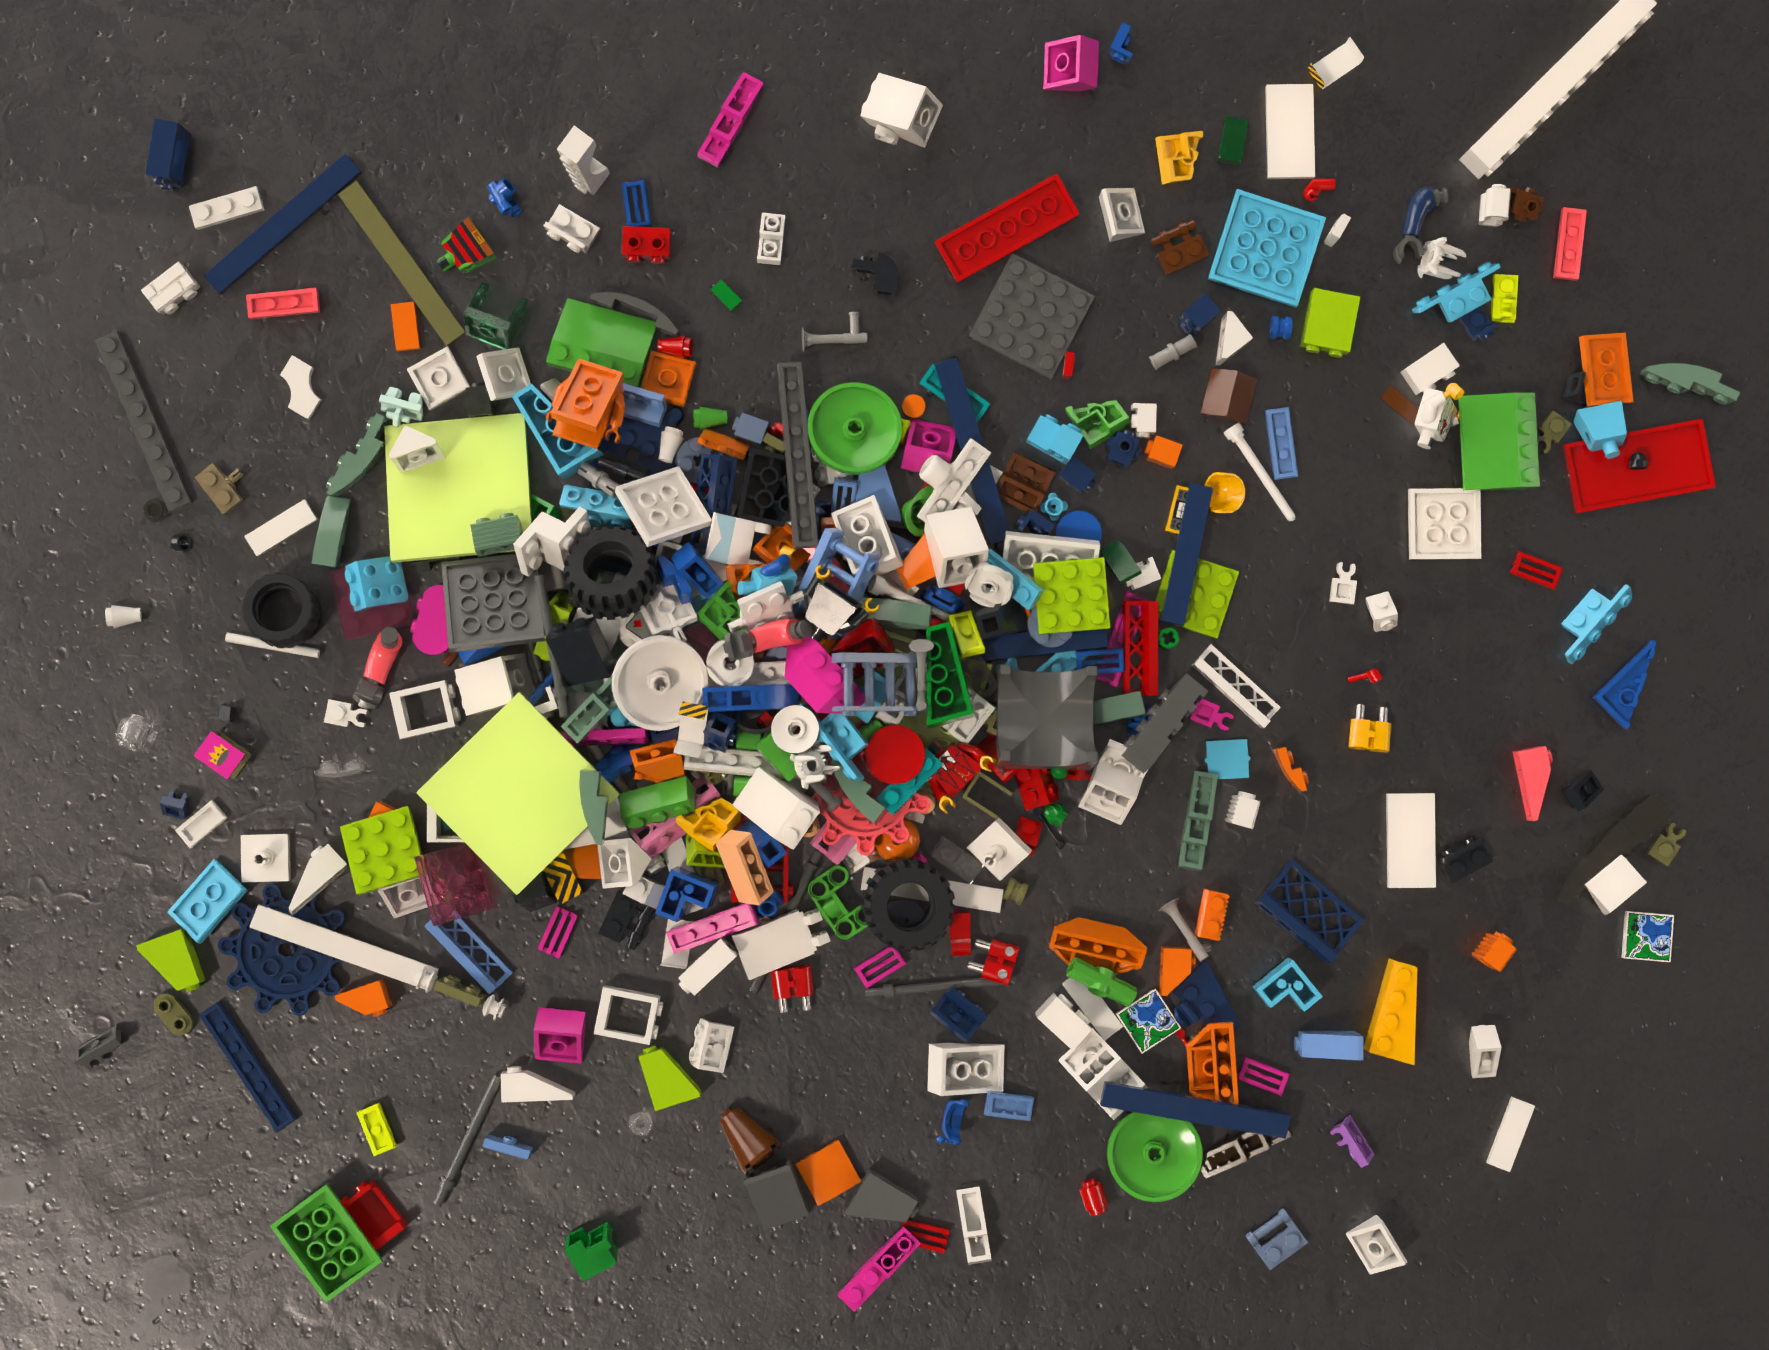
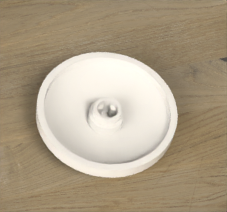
M651 636L634 643L621 655L612 675V693L618 708L629 721L648 730L661 731L680 726L681 715H678L682 702L702 705V688H708V674L700 655L688 643L672 636Z

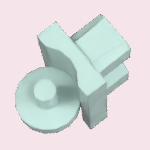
M389 387L385 395L381 394L379 398L381 411L387 412L386 418L393 419L394 427H399L401 422L409 423L410 419L423 420V396L421 394L411 393L408 401L401 400L402 391L398 388Z

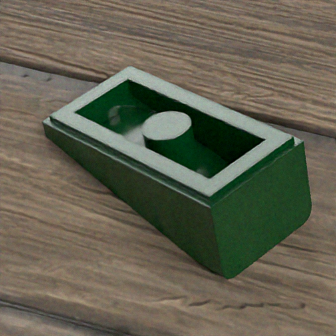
M1230 116L1225 117L1216 162L1240 166L1249 120Z
M1117 541L1100 551L1105 559L1106 566L1121 584L1142 573L1121 541Z

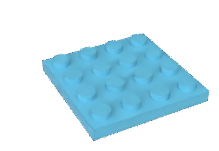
M1237 189L1207 279L1297 308L1326 217Z

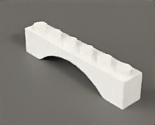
M573 126L557 148L561 156L559 159L563 162L562 165L569 173V177L572 178L571 181L575 184L574 186L582 193L586 194L589 192L594 196L610 172L606 166L593 158L597 146L595 141L576 126Z

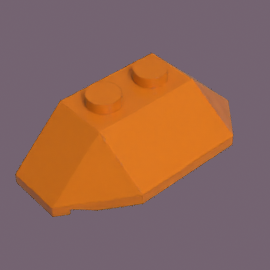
M1080 917L1054 926L1049 948L1055 951L1067 965L1071 963L1073 958L1077 957L1095 967L1107 968L1113 971L1115 975L1132 969H1141L1147 952V947L1126 928Z
M1233 1022L1209 1023L1186 1044L1189 1091L1195 1097L1239 1105Z

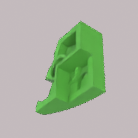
M1117 400L1106 401L1103 404L1090 403L1087 404L1088 407L1073 409L1072 406L1065 408L1073 425L1081 429L1080 433L1084 435L1082 439L1090 450L1108 440L1111 435L1114 436L1118 431L1121 432L1130 426L1129 416Z
M728 580L696 614L697 619L720 640H724V634L731 633L727 623L740 618V608L731 590L732 584ZM742 627V628H740V629H738V630H735V631H733V632L740 631V630H744L745 627Z
M771 731L754 745L786 781L789 782L797 775L794 762L790 760L791 754L797 755L798 753H789L779 748L773 740Z

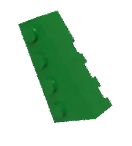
M946 622L927 627L926 639L934 644L933 649L927 652L926 657L927 727L931 729L976 717L951 623Z

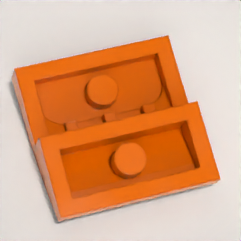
M835 1140L821 1150L813 1152L794 1164L817 1206L861 1182L839 1140Z

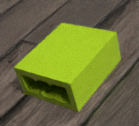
M1314 288L1309 296L1300 347L1306 348L1305 351L1310 353L1329 352V356L1337 358L1347 355L1351 349L1360 296Z

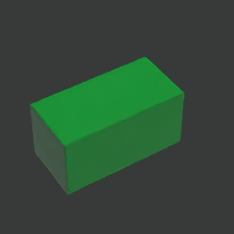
M722 279L711 289L712 293L732 313L742 304V300Z

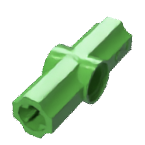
M1077 957L1073 958L1067 967L1066 976L1088 987V991L1096 996L1108 997L1126 1007L1131 1006L1136 998L1137 988L1115 977V973L1107 968L1095 967Z

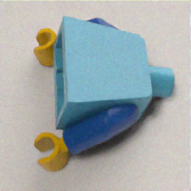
M785 545L781 548L779 557L763 567L753 569L750 581H739L737 587L738 594L747 596L781 581L788 596L793 595L798 576L789 563L794 562L795 558L792 554L795 552V549Z

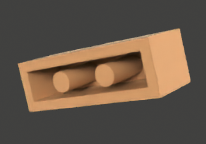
M730 830L716 842L738 901L753 905L763 903L774 890L752 834Z

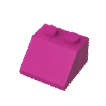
M1078 35L1045 43L1044 89L1084 91L1097 88L1099 41Z
M912 418L901 468L912 472H920L925 461L932 455H937L950 464L956 439L953 427Z
M538 1008L534 1026L535 1059L582 1064L586 1012Z

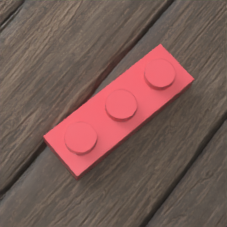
M1567 207L1561 209L1553 275L1555 279L1579 280L1587 210Z
M317 288L246 295L249 319L320 313L319 292Z

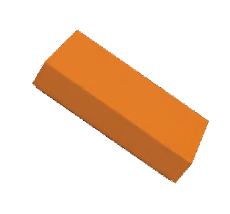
M415 302L391 304L396 351L421 349Z

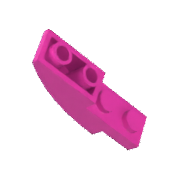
M903 1226L863 1264L837 1296L855 1312L921 1243Z

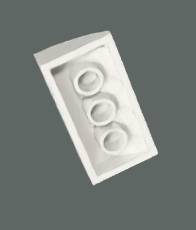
M1005 531L1003 559L1035 583L1033 563L1099 558L1100 542L1097 540Z

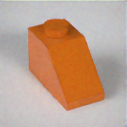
M676 739L630 750L635 770L661 781L685 775L681 754L673 753L677 743Z
M1161 946L1160 995L1167 996L1191 974V967H1195L1196 956L1195 953H1192L1191 948Z
M384 979L334 996L336 1001L364 1015L373 1013L374 1017L388 1013L386 1008L392 1006Z

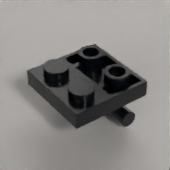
M605 451L603 456H600L597 463L599 465L597 470L606 472L610 479L620 485L647 477L650 469L608 451ZM591 484L590 489L603 491V490H601V489H596V488L593 487L592 484Z

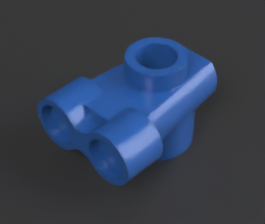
M503 178L499 182L493 181L487 186L490 192L488 198L498 207L503 216L509 214L511 217H516L522 212L518 203L512 198L516 193V188L508 179Z
M773 889L774 892L763 903L753 905L758 919L774 915L777 907L783 904V898L777 889Z

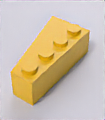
M1388 959L1363 1048L1370 1053L1415 1065L1416 966Z

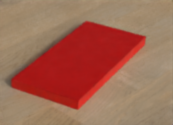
M1703 419L1627 432L1623 445L1618 446L1620 454L1612 459H1607L1603 450L1590 451L1584 441L1562 445L1575 514L1716 488ZM1637 452L1643 453L1648 460V469H1628V461L1631 455Z

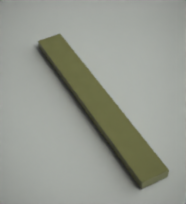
M355 181L338 194L445 345L449 346L465 335V330L358 181Z

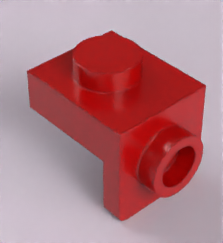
M1020 816L1015 834L1032 850L1028 855L1032 857L1037 847L1043 823Z

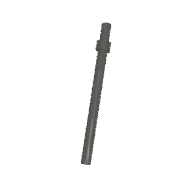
M544 575L535 576L545 637H547L553 626L545 577ZM547 644L555 687L553 689L554 699L557 698L560 717L568 716L567 687H564L562 673Z
M981 977L899 986L885 984L883 987L865 989V997H884L888 999L894 998V995L945 991L951 987L954 989H965L1003 984Z
M493 1075L446 1176H443L439 1183L440 1188L433 1201L435 1206L441 1207L448 1192L452 1191L454 1187V1179L501 1083V1076Z

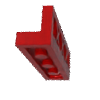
M1123 601V694L1142 691V695L1158 696V601ZM1141 605V615L1135 621L1130 616V606ZM1135 627L1141 632V639L1136 644L1130 640V633ZM1135 651L1141 656V662L1136 668L1130 663V656ZM1136 674L1141 679V689L1130 690V680Z

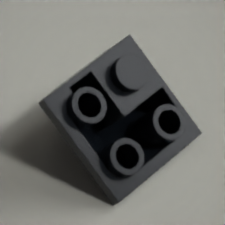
M969 597L982 642L1027 630L1020 603L1012 597L1006 604L1002 606V603L995 604L994 607L982 606Z

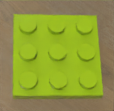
M1171 550L1155 601H1158V620L1161 619L1175 550ZM1198 558L1184 626H1176L1217 639L1239 571Z
M1104 557L1033 563L1034 581L1043 589L1036 603L1039 635L1110 629Z
M409 806L340 826L357 895H363L427 875Z

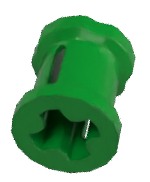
M1166 628L1158 632V646L1160 648L1170 649L1178 644L1179 636L1175 629ZM1170 633V638L1173 642L1165 644V639L1162 635Z

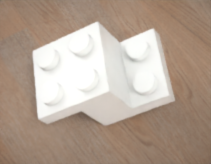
M579 507L565 523L541 512L513 544L521 573L529 577L534 570L540 567L542 561L564 571L565 557L569 555L568 551L573 544L577 545V540L580 537H586L589 535L588 532L592 531L587 510Z
M1109 739L1094 767L1088 787L1078 807L1122 825L1137 799L1147 771L1143 774L1121 755L1126 750V747L1119 742Z
M1093 1028L1074 1050H1068L1058 1060L1099 1105L1105 1081L1148 1088ZM1102 1107L1113 1120L1124 1111Z

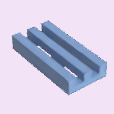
M838 477L834 478L831 513L836 511L838 486H843L841 509L846 507L848 487H852L851 504L856 502L858 480L853 479V481H849L846 478L844 480H839Z

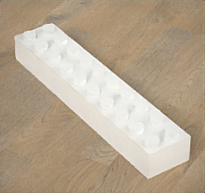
M1620 0L1459 160L1478 179L1484 174L1487 177L1492 174L1520 144L1547 120L1573 92L1654 14L1651 9L1657 3L1654 0Z

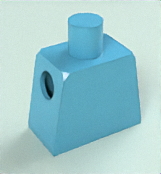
M1617 401L1578 409L1573 422L1588 449L1592 452L1603 450L1607 459L1617 457L1620 454L1618 446L1623 445L1627 435L1622 402Z

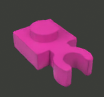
M1201 699L1196 704V709L1189 716L1190 720L1209 728L1215 722L1221 730H1229V727L1222 724V719L1224 717L1233 719L1234 717L1230 713H1218L1220 706Z

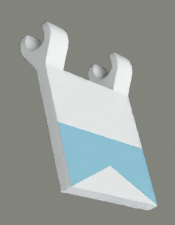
M714 512L704 559L728 565L764 564V562L749 559L754 532L770 534L772 526Z

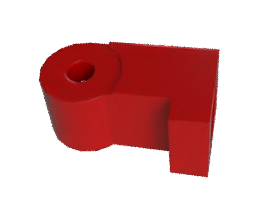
M970 912L952 913L951 918L953 922L949 926L952 956H970Z

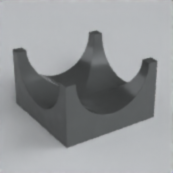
M1000 665L996 675V769L1091 770L1098 762V752L1095 750L1093 736V698L1097 666H1087L1080 670L1067 672H1029L1014 669L1010 665Z

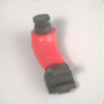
M780 619L750 631L744 629L724 634L725 643H723V647L730 661L751 657L753 653L771 648L800 644L804 638L812 635L813 627L808 620Z
M393 627L384 628L377 636L369 653L363 675L368 680L360 678L354 692L353 699L358 703V706L364 709L370 708L375 710L379 707L385 693V688L378 684H385L390 669L402 647V637Z

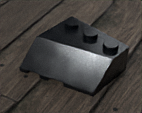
M750 448L735 517L783 527L790 516L785 455ZM811 461L812 475L817 469L819 462Z

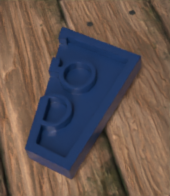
M1206 959L1172 992L1181 1001L1186 1000L1206 1025L1209 1023L1233 1022L1234 1032L1241 1026Z

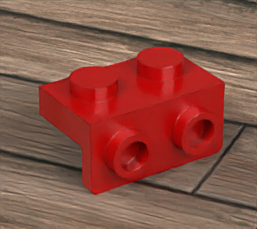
M1020 769L1015 774L1025 810L1059 800V789L1057 784L1054 783L1051 769Z

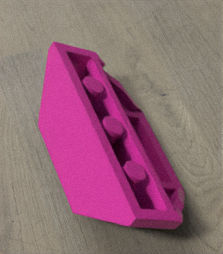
M810 636L804 638L800 644L787 646L785 678L816 713L842 714V712H832V707L844 706V671L837 663H832V657ZM853 682L854 706H862L865 703V694Z

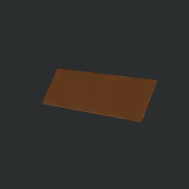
M1390 385L1380 398L1415 426L1419 408Z

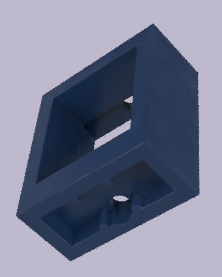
M154 118L145 175L152 179L153 183L158 184L159 188L173 191L174 187L182 188L191 133L178 122Z

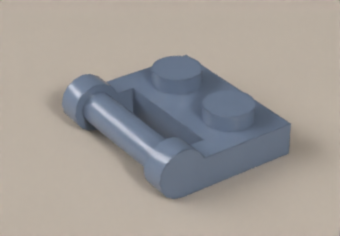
M1284 1208L1280 1209L1275 1217L1253 1233L1250 1231L1245 1235L1269 1270L1276 1267L1308 1243ZM1285 1222L1287 1226L1263 1244H1259V1239Z

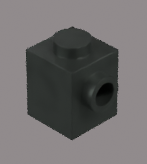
M472 383V387H467L468 416L470 418L495 416L494 406L498 405V400H490L485 383Z

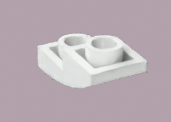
M762 213L757 263L781 265L785 215Z

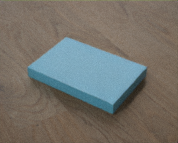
M213 859L167 913L197 943L201 944L248 890L218 860Z

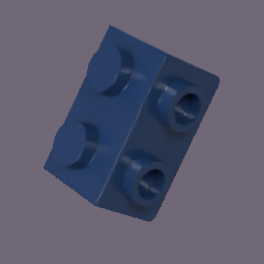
M953 987L949 988L929 1012L964 1043L970 1040L981 1023L988 1018L979 1005L971 1003L961 990L954 989Z

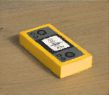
M1177 485L1175 488L1165 528L1166 532L1179 534L1188 491L1187 487Z

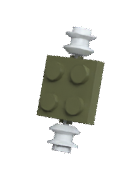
M427 967L417 971L413 983H416V989L423 986L426 993L436 990L472 1006H480L483 1008V1016L486 1017L488 1014H491L494 1021L497 1017L502 1018L507 1005L503 1004L504 999L500 1002L495 1001V995L487 998L488 993L483 992L484 988L471 983L468 986L461 983V978L450 974L448 977L444 976L437 980V971H434L432 974L427 973Z

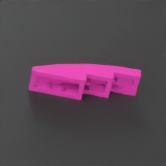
M745 72L742 73L722 105L721 112L710 128L709 135L698 151L697 157L717 168L719 167L755 103L764 82Z

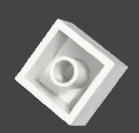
M1053 992L1035 1012V1015L1071 1050H1074L1092 1030L1089 1026L1091 1021L1079 1009L1076 1012L1072 1010L1073 1004L1062 993L1057 996Z

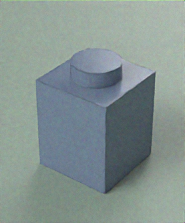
M742 412L740 418L736 417L732 430L735 431L734 435L736 438L762 447L763 439L767 434L770 424L768 421Z

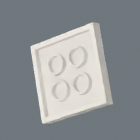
M679 466L616 486L615 493L647 547L711 526L712 519Z
M1463 488L1408 489L1409 560L1481 559L1480 490L1463 491Z

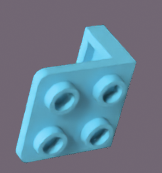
M390 556L359 560L345 566V579L349 583L351 592L350 602L354 606L355 612L364 611L375 606L402 603L408 600L401 562L392 563Z

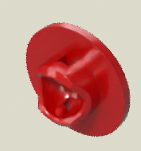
M889 725L875 732L868 741L869 745L866 747L865 752L867 766L871 773L884 783L898 785L909 782L919 774L924 765L925 749L923 742L910 728L901 725Z

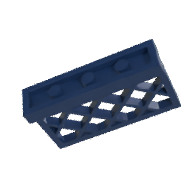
M1293 859L1287 863L1263 895L1259 896L1254 902L1325 964L1335 961L1338 957L1337 954L1364 921L1363 918ZM1292 867L1299 872L1300 882L1288 883L1287 873ZM1313 884L1317 888L1318 897L1306 898L1305 885ZM1300 885L1302 899L1290 900L1289 886ZM1284 886L1286 900L1278 901L1271 893L1276 887ZM1331 899L1335 903L1336 913L1324 914L1323 900ZM1318 900L1320 914L1308 915L1307 901ZM1302 902L1304 915L1295 916L1291 912L1290 903ZM1341 915H1349L1355 920L1351 928L1342 929ZM1325 916H1336L1338 929L1326 930ZM1320 917L1322 931H1313L1309 928L1308 918ZM1338 932L1339 943L1335 948L1327 943L1326 933Z

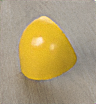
M1213 473L1205 483V486L1213 488L1209 505L1210 511L1215 513H1233L1243 504L1245 486L1242 479L1236 474Z

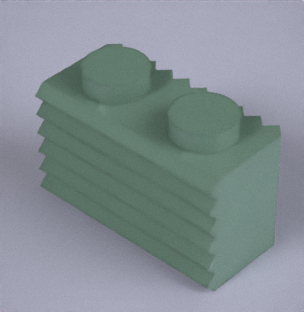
M513 513L501 514L498 519L490 520V518H480L476 520V523L470 524L474 549L479 557L515 550L513 544L523 534L521 521L518 515Z

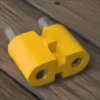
M1358 704L1356 719H1351L1348 748L1382 753L1389 752L1392 724L1387 722L1388 708L1380 707L1379 721L1373 722L1364 719L1365 705Z

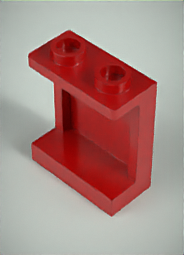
M374 1180L369 1184L364 1181L354 1189L356 1194L349 1199L345 1196L340 1202L377 1251L400 1233L408 1223Z

